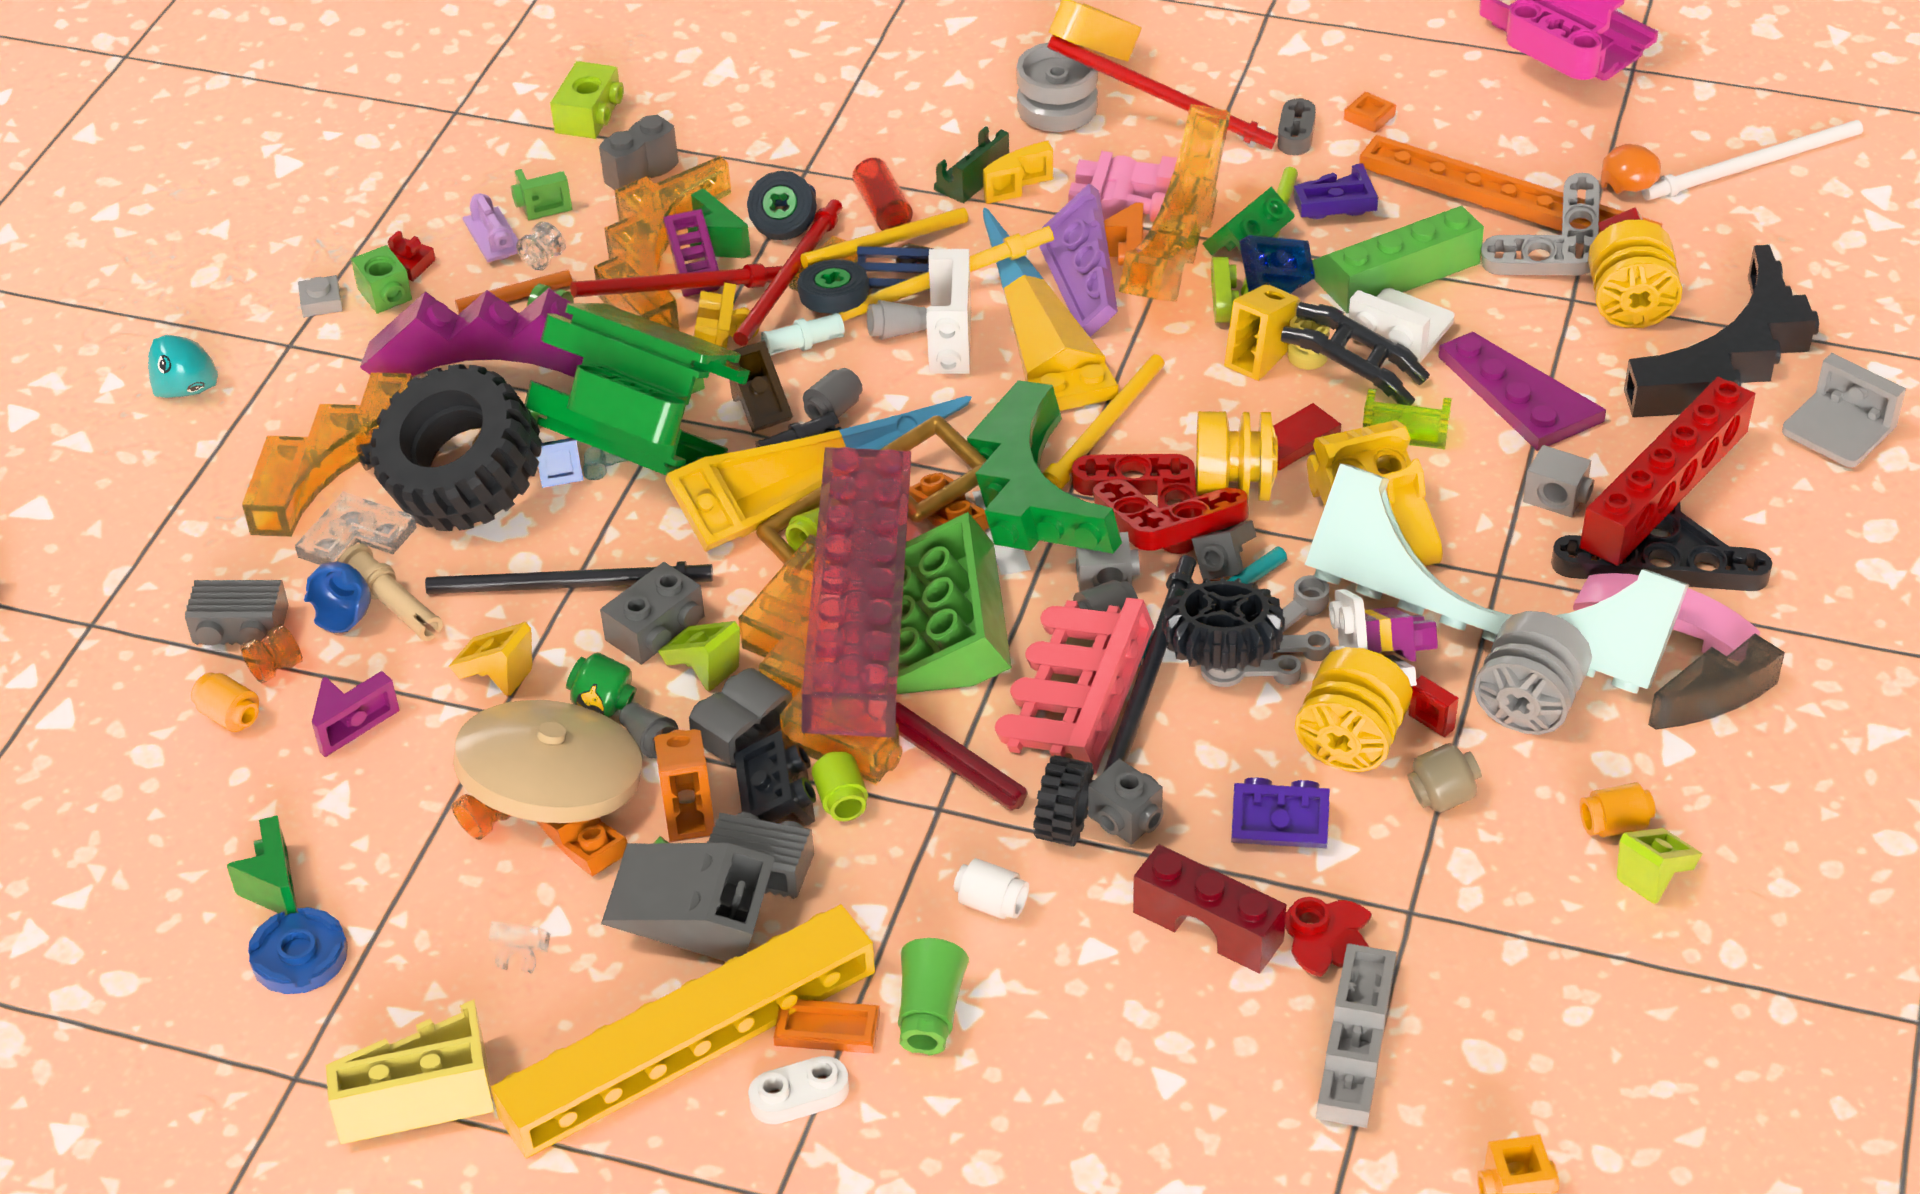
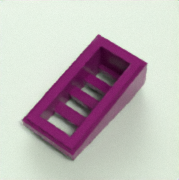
M702 209L663 217L677 274L719 271ZM693 227H697L698 231L690 232L681 235L676 234V231ZM701 242V245L683 249L680 248V246ZM705 257V260L688 264H685L684 262ZM721 286L681 289L684 297L700 294L701 291H716Z

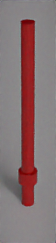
M759 263L746 264L743 269L572 281L570 291L572 297L576 298L724 286V283L745 285L746 288L764 287L766 283L772 282L783 266L764 267L763 264Z

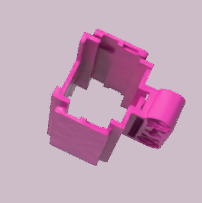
M1480 0L1479 5L1480 16L1492 21V25L1507 32L1506 42L1508 45L1578 80H1587L1593 77L1600 80H1608L1642 57L1643 50L1656 43L1658 37L1657 30L1616 11V9L1624 5V0H1516L1510 5L1500 0Z

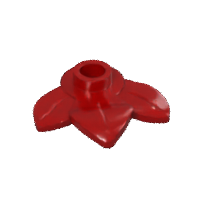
M1315 897L1298 899L1287 910L1285 921L1286 931L1294 938L1292 943L1294 959L1305 971L1315 976H1323L1328 971L1331 963L1343 968L1347 944L1369 947L1358 930L1370 921L1372 913L1363 906L1348 900H1338L1326 904Z

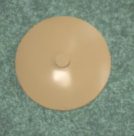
M520 700L489 707L466 721L456 737L453 764L457 778L463 787L485 805L502 813L526 820L547 823H571L599 818L625 805L633 797L639 786L642 755L632 735L620 724L603 714L566 702Z

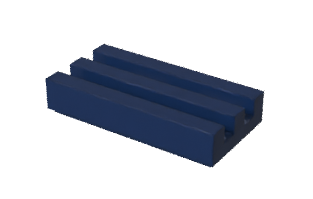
M857 247V263L865 268L866 272H929L928 248ZM866 258L928 259V264L866 262ZM868 278L869 288L885 289L908 280Z

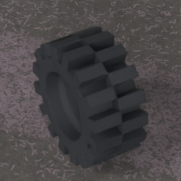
M1057 755L1050 758V762L1045 767V775L1042 776L1040 782L1042 786L1041 790H1038V804L1035 806L1034 811L1036 817L1033 822V828H1035L1034 836L1037 839L1073 847L1079 841L1080 832L1084 829V819H1087L1088 785L1094 781L1092 780L1094 775L1092 763Z

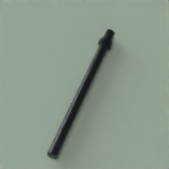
M1181 556L1175 572L1168 576L1166 582L1168 592L1104 771L1118 759L1127 762L1167 649V642L1162 631V617H1164L1167 599L1174 597L1175 590L1186 589L1188 583H1194L1192 575L1197 562L1191 556Z
M677 561L676 566H672L695 582L713 581L712 564L687 565L686 561ZM656 567L426 577L425 589L427 594L623 586L633 585Z

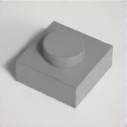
M337 275L297 281L303 318L343 311Z

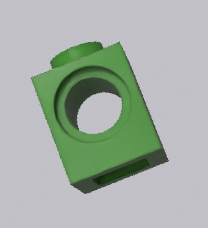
M387 245L351 258L357 289L376 314L412 300L406 268Z

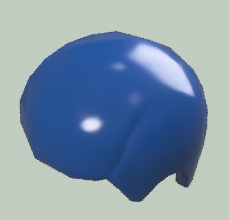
M335 561L321 564L307 578L304 601L311 603L315 608L314 623L317 626L332 633H344L351 630L367 613L371 602V592L366 580L357 569L350 564Z

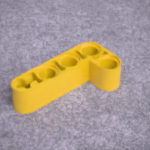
M1061 0L1048 32L1072 43L1128 62L1142 27L1088 4H1081L1073 0Z

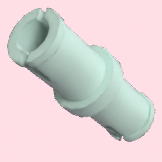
M839 313L809 321L801 318L795 320L793 325L761 332V341L765 340L770 356H773L774 354L800 348L802 351L809 350L813 344L835 338H843L845 328Z

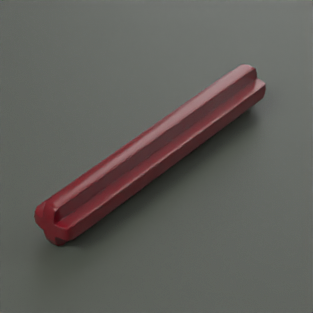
M894 702L885 705L880 720L886 727L1006 809H1020L1023 806L1024 800L1028 795L1024 786L901 703Z

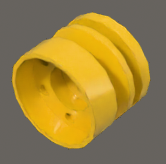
M1625 220L1610 225L1596 236L1589 248L1588 262L1593 280L1595 300L1600 314L1611 324L1624 328H1644L1657 324L1670 316L1681 301L1683 289L1669 234L1660 225L1646 220Z
M1198 411L1196 495L1200 496L1219 489L1228 488L1229 481L1238 482V488L1247 493L1249 500L1250 482H1258V500L1270 501L1271 490L1277 477L1278 439L1273 428L1271 412H1260L1258 431H1251L1250 412L1242 413L1238 431H1230L1226 412Z
M1345 647L1330 652L1321 662L1312 681L1311 690L1306 694L1304 703L1297 713L1294 729L1299 742L1310 755L1328 766L1352 772H1364L1377 768L1386 760L1390 746L1394 742L1397 728L1401 725L1410 705L1413 691L1409 678L1396 663L1374 651L1364 648Z

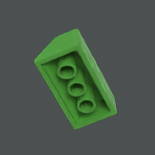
M1461 205L1305 263L1304 270L1346 313H1349L1350 298L1357 290L1375 297L1386 288H1392L1403 293L1480 264L1484 226Z

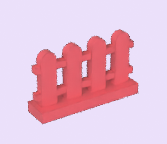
M1126 598L1122 610L1119 606L1109 605L1106 612L1080 609L1077 601L1067 600L1065 606H1051L1042 612L1040 617L1041 623L1046 633L1052 635L1050 642L1038 641L1031 644L1025 653L1030 667L1037 671L1035 678L1024 677L1016 680L1010 688L1015 704L1022 707L1019 715H1004L995 723V731L999 740L1007 744L1010 752L1021 753L1023 747L1049 750L1051 756L1064 757L1066 753H1070L1073 759L1092 763L1094 774L1097 773L1154 629L1143 599ZM1068 637L1095 640L1092 648L1066 644ZM1053 673L1080 677L1077 684L1050 681ZM1038 710L1065 713L1062 721L1035 717Z

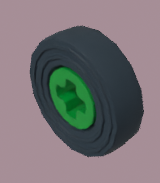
M781 170L768 173L760 178L750 190L747 200L749 219L758 232L770 239L782 241L796 238L805 232L813 222L817 208L815 194L807 181L794 172ZM780 199L784 201L788 199L786 202L789 208L785 212L781 209L776 210L775 200Z
M831 259L812 264L800 273L797 282L802 304L809 310L819 313L834 314L849 311L859 307L869 294V279L865 268L849 260Z

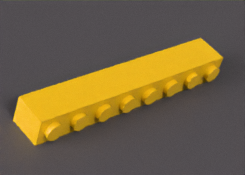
M842 904L826 912L818 913L798 927L770 938L765 944L742 956L731 958L723 966L698 979L687 981L679 989L654 1002L643 1004L633 1013L610 1025H603L585 1038L565 1048L553 1051L539 1062L521 1071L507 1075L502 1081L491 1086L497 1116L525 1159L776 1026L779 1007L782 1010L789 1009L790 1015L796 1012V1009L791 1007L796 1004L798 999L823 1001L875 973L873 942Z

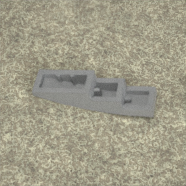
M1347 944L1335 1001L1333 1023L1317 1103L1316 1119L1364 1128L1368 1126L1396 962V951Z

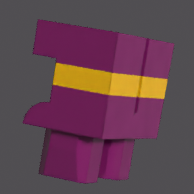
M1394 607L1364 610L1368 650L1377 653L1392 651L1410 661L1416 662L1415 651L1438 649L1436 621L1425 620L1422 615H1409Z

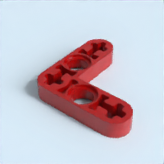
M1182 454L1084 455L1077 458L1072 465L1073 488L1083 495L1093 496L1094 486L1102 481L1119 479L1127 481L1143 495H1157V507L1159 509L1169 506L1167 502L1170 500L1185 501L1197 497L1194 462ZM1129 471H1137L1142 473L1143 476L1127 478L1123 474ZM1191 539L1163 549L1173 554H1184L1192 551L1194 546Z
M1125 480L1102 481L1093 488L1094 504L1113 508L1119 532H1128L1129 542L1136 548L1145 551H1155L1176 545L1195 537L1237 525L1249 517L1248 495L1245 491L1237 488L1219 489L1160 509Z

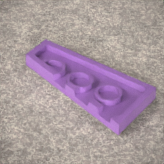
M1089 183L1043 226H1050L1054 240L1039 246L1070 313L1091 337L1118 312L1100 193L1098 189Z

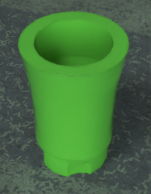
M920 938L906 943L900 952L902 984L898 1026L900 1028L899 1044L911 1053L935 1055L945 1050L947 1037L952 1032L955 1008L960 987L969 964V956L964 949L950 941L938 938Z

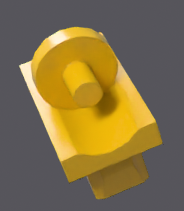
M724 283L723 294L701 291L694 337L727 348L728 336L733 337L751 311L746 307L733 310L736 284ZM759 326V328L757 329V331L754 333V335L752 336V338H754V337L758 334L759 329H760V326Z

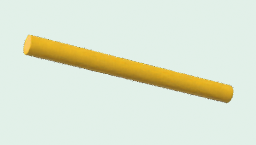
M962 207L806 252L800 256L801 264L806 269L808 266L820 261L843 259L856 255L857 247H884L968 222V212Z

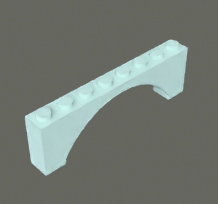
M1340 464L1304 565L1315 568L1314 576L1321 580L1339 585L1341 578L1356 583L1355 591L1365 596L1381 600L1384 593L1398 598L1397 607L1406 611L1423 615L1424 609L1439 613L1441 614L1439 622L1450 627L1465 631L1467 624L1483 629L1482 638L1494 642L1502 624L1513 614H1506L1482 607L1446 587L1419 560L1403 536L1393 514L1386 491L1390 479L1348 464ZM1642 569L1638 580L1619 593L1595 605L1574 612L1555 615L1576 627L1588 641L1592 660L1586 676L1594 678L1596 671L1613 677L1611 685L1636 694L1639 687L1649 689L1654 681L1689 584L1647 569Z

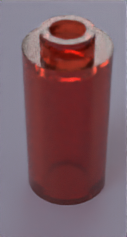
M876 157L861 161L855 167L852 179L879 229L883 231L910 223L913 217V210L886 162Z

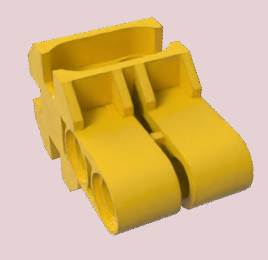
M1398 420L1315 438L1313 447L1316 455H1309L1306 462L1308 481L1313 497L1321 496L1324 508L1340 464H1348L1388 478L1390 480L1386 491L1400 530L1411 549L1425 567L1442 561L1443 550L1441 540L1424 498L1426 495L1424 472L1418 458L1413 459L1412 462L1410 460L1407 447L1411 438L1405 425Z

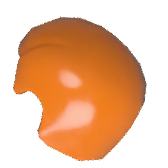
M1623 144L1615 147L1603 159L1601 187L1604 189L1607 187V183H1609L1616 194L1621 193L1623 190L1637 192L1648 189L1660 177L1661 162L1652 151L1641 145Z

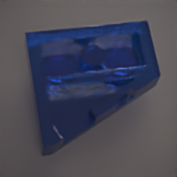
M1248 235L1239 240L1248 292L1262 285H1271L1291 294L1299 287L1315 279L1309 241Z

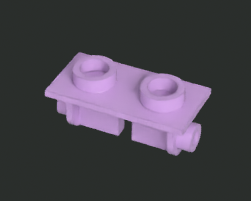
M482 193L473 195L469 204L471 215L462 217V220L487 263L506 259L509 256L524 252V248L499 207L493 208L491 198Z

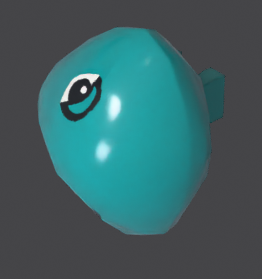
M169 334L153 339L148 352V373L151 389L155 397H187L200 394L217 384V369L212 358L199 343L189 338Z

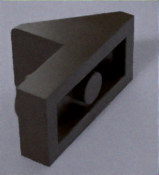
M765 340L732 350L741 354L739 363L728 360L727 362L750 370L746 385L729 380L733 402L741 401L752 433L790 421L793 418V414Z

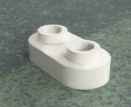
M818 1056L758 1075L749 1086L748 1096L751 1112L755 1118L763 1123L781 1124L840 1105L849 1093L848 1072L841 1061L830 1056ZM828 1076L825 1079H818V1077ZM777 1089L781 1090L775 1094L768 1093Z

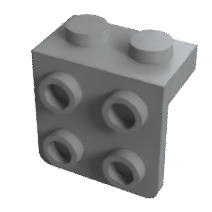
M1831 353L1822 362L1816 393L1783 423L1782 434L1846 467H1855L1897 427L1906 388Z

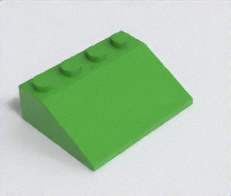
M968 512L856 566L867 689L872 697L970 687L1012 668L994 543Z

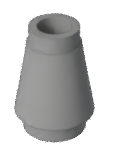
M878 300L877 304H869L867 309L868 333L870 336H878L880 340L925 331L927 329L926 307Z

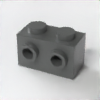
M662 562L600 609L605 640L641 665L656 653H659L658 650L684 629L688 626L697 625L705 617L701 585L666 562Z

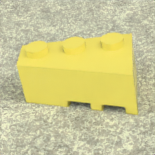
M474 999L460 1005L461 1013L434 1025L432 1020L428 1019L416 1024L417 1033L389 1045L385 1038L326 1064L328 1101L340 1144L494 1112L485 1044Z

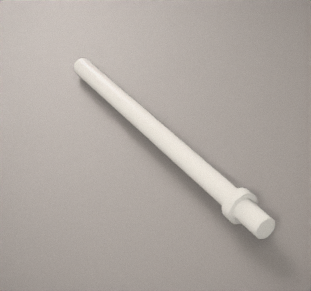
M1857 119L1677 176L1667 174L1661 176L1660 180L1655 182L1650 188L1642 190V195L1647 201L1665 195L1671 198L1677 196L1680 190L1862 134L1863 125Z

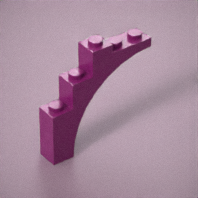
M550 288L520 313L514 310L507 302L486 290L458 315L425 291L369 341L360 368L389 389L394 390L413 376L438 366L475 360H503L528 363L562 372L574 378L577 365H582L584 357L541 341L547 313H555L571 320L573 315L565 312L567 303L571 302L562 298Z

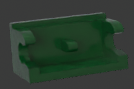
M987 126L982 128L978 133V146L948 170H946L947 162L945 159L937 164L936 182L933 184L934 190L963 204L984 188L983 169L1009 153V132L1000 129L996 132L995 139L990 141L988 137L989 128Z

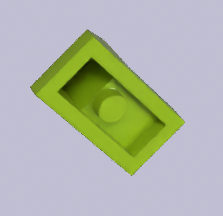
M736 621L688 626L660 648L658 652L666 665L686 664L687 667H692L707 691H711L739 667L740 627Z
M1664 828L1625 832L1619 841L1617 879L1651 903L1656 904L1659 902L1674 873L1694 870L1703 853Z

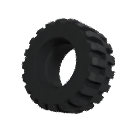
M464 364L448 365V370L444 371L441 368L427 371V376L421 379L415 377L407 382L409 387L401 393L397 391L389 399L391 405L388 409H382L377 418L379 427L378 429L373 428L370 441L373 447L370 449V462L375 469L374 475L378 482L406 515L413 518L416 523L426 528L434 527L438 531H453L454 526L459 531L474 528V523L481 521L482 524H487L495 520L494 515L502 509L507 512L515 505L513 500L517 495L523 496L530 486L528 479L530 476L535 477L539 465L536 457H539L542 451V440L539 438L540 429L531 412L512 386L498 373L488 371L485 367L469 365L467 369ZM481 428L477 440L464 455L449 464L431 467L437 452L447 441L464 431Z

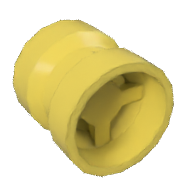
M1297 315L1290 321L1289 327L1302 330L1308 328L1330 336V328L1316 324L1315 321L1297 318ZM1289 344L1288 359L1295 367L1311 370L1322 367L1327 362L1328 357L1321 353L1317 354L1312 350L1303 349L1294 344Z

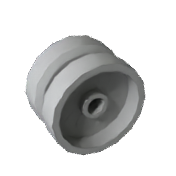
M1048 43L1038 44L1027 49L1018 58L1016 66V82L1019 87L1017 91V111L1020 118L1031 127L1051 132L1075 130L1088 124L1096 116L1098 108V90L1096 88L1098 71L1048 49Z

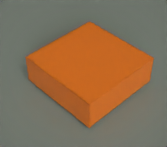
M1364 92L1344 109V120L1373 133L1377 132L1396 115V104L1368 92Z

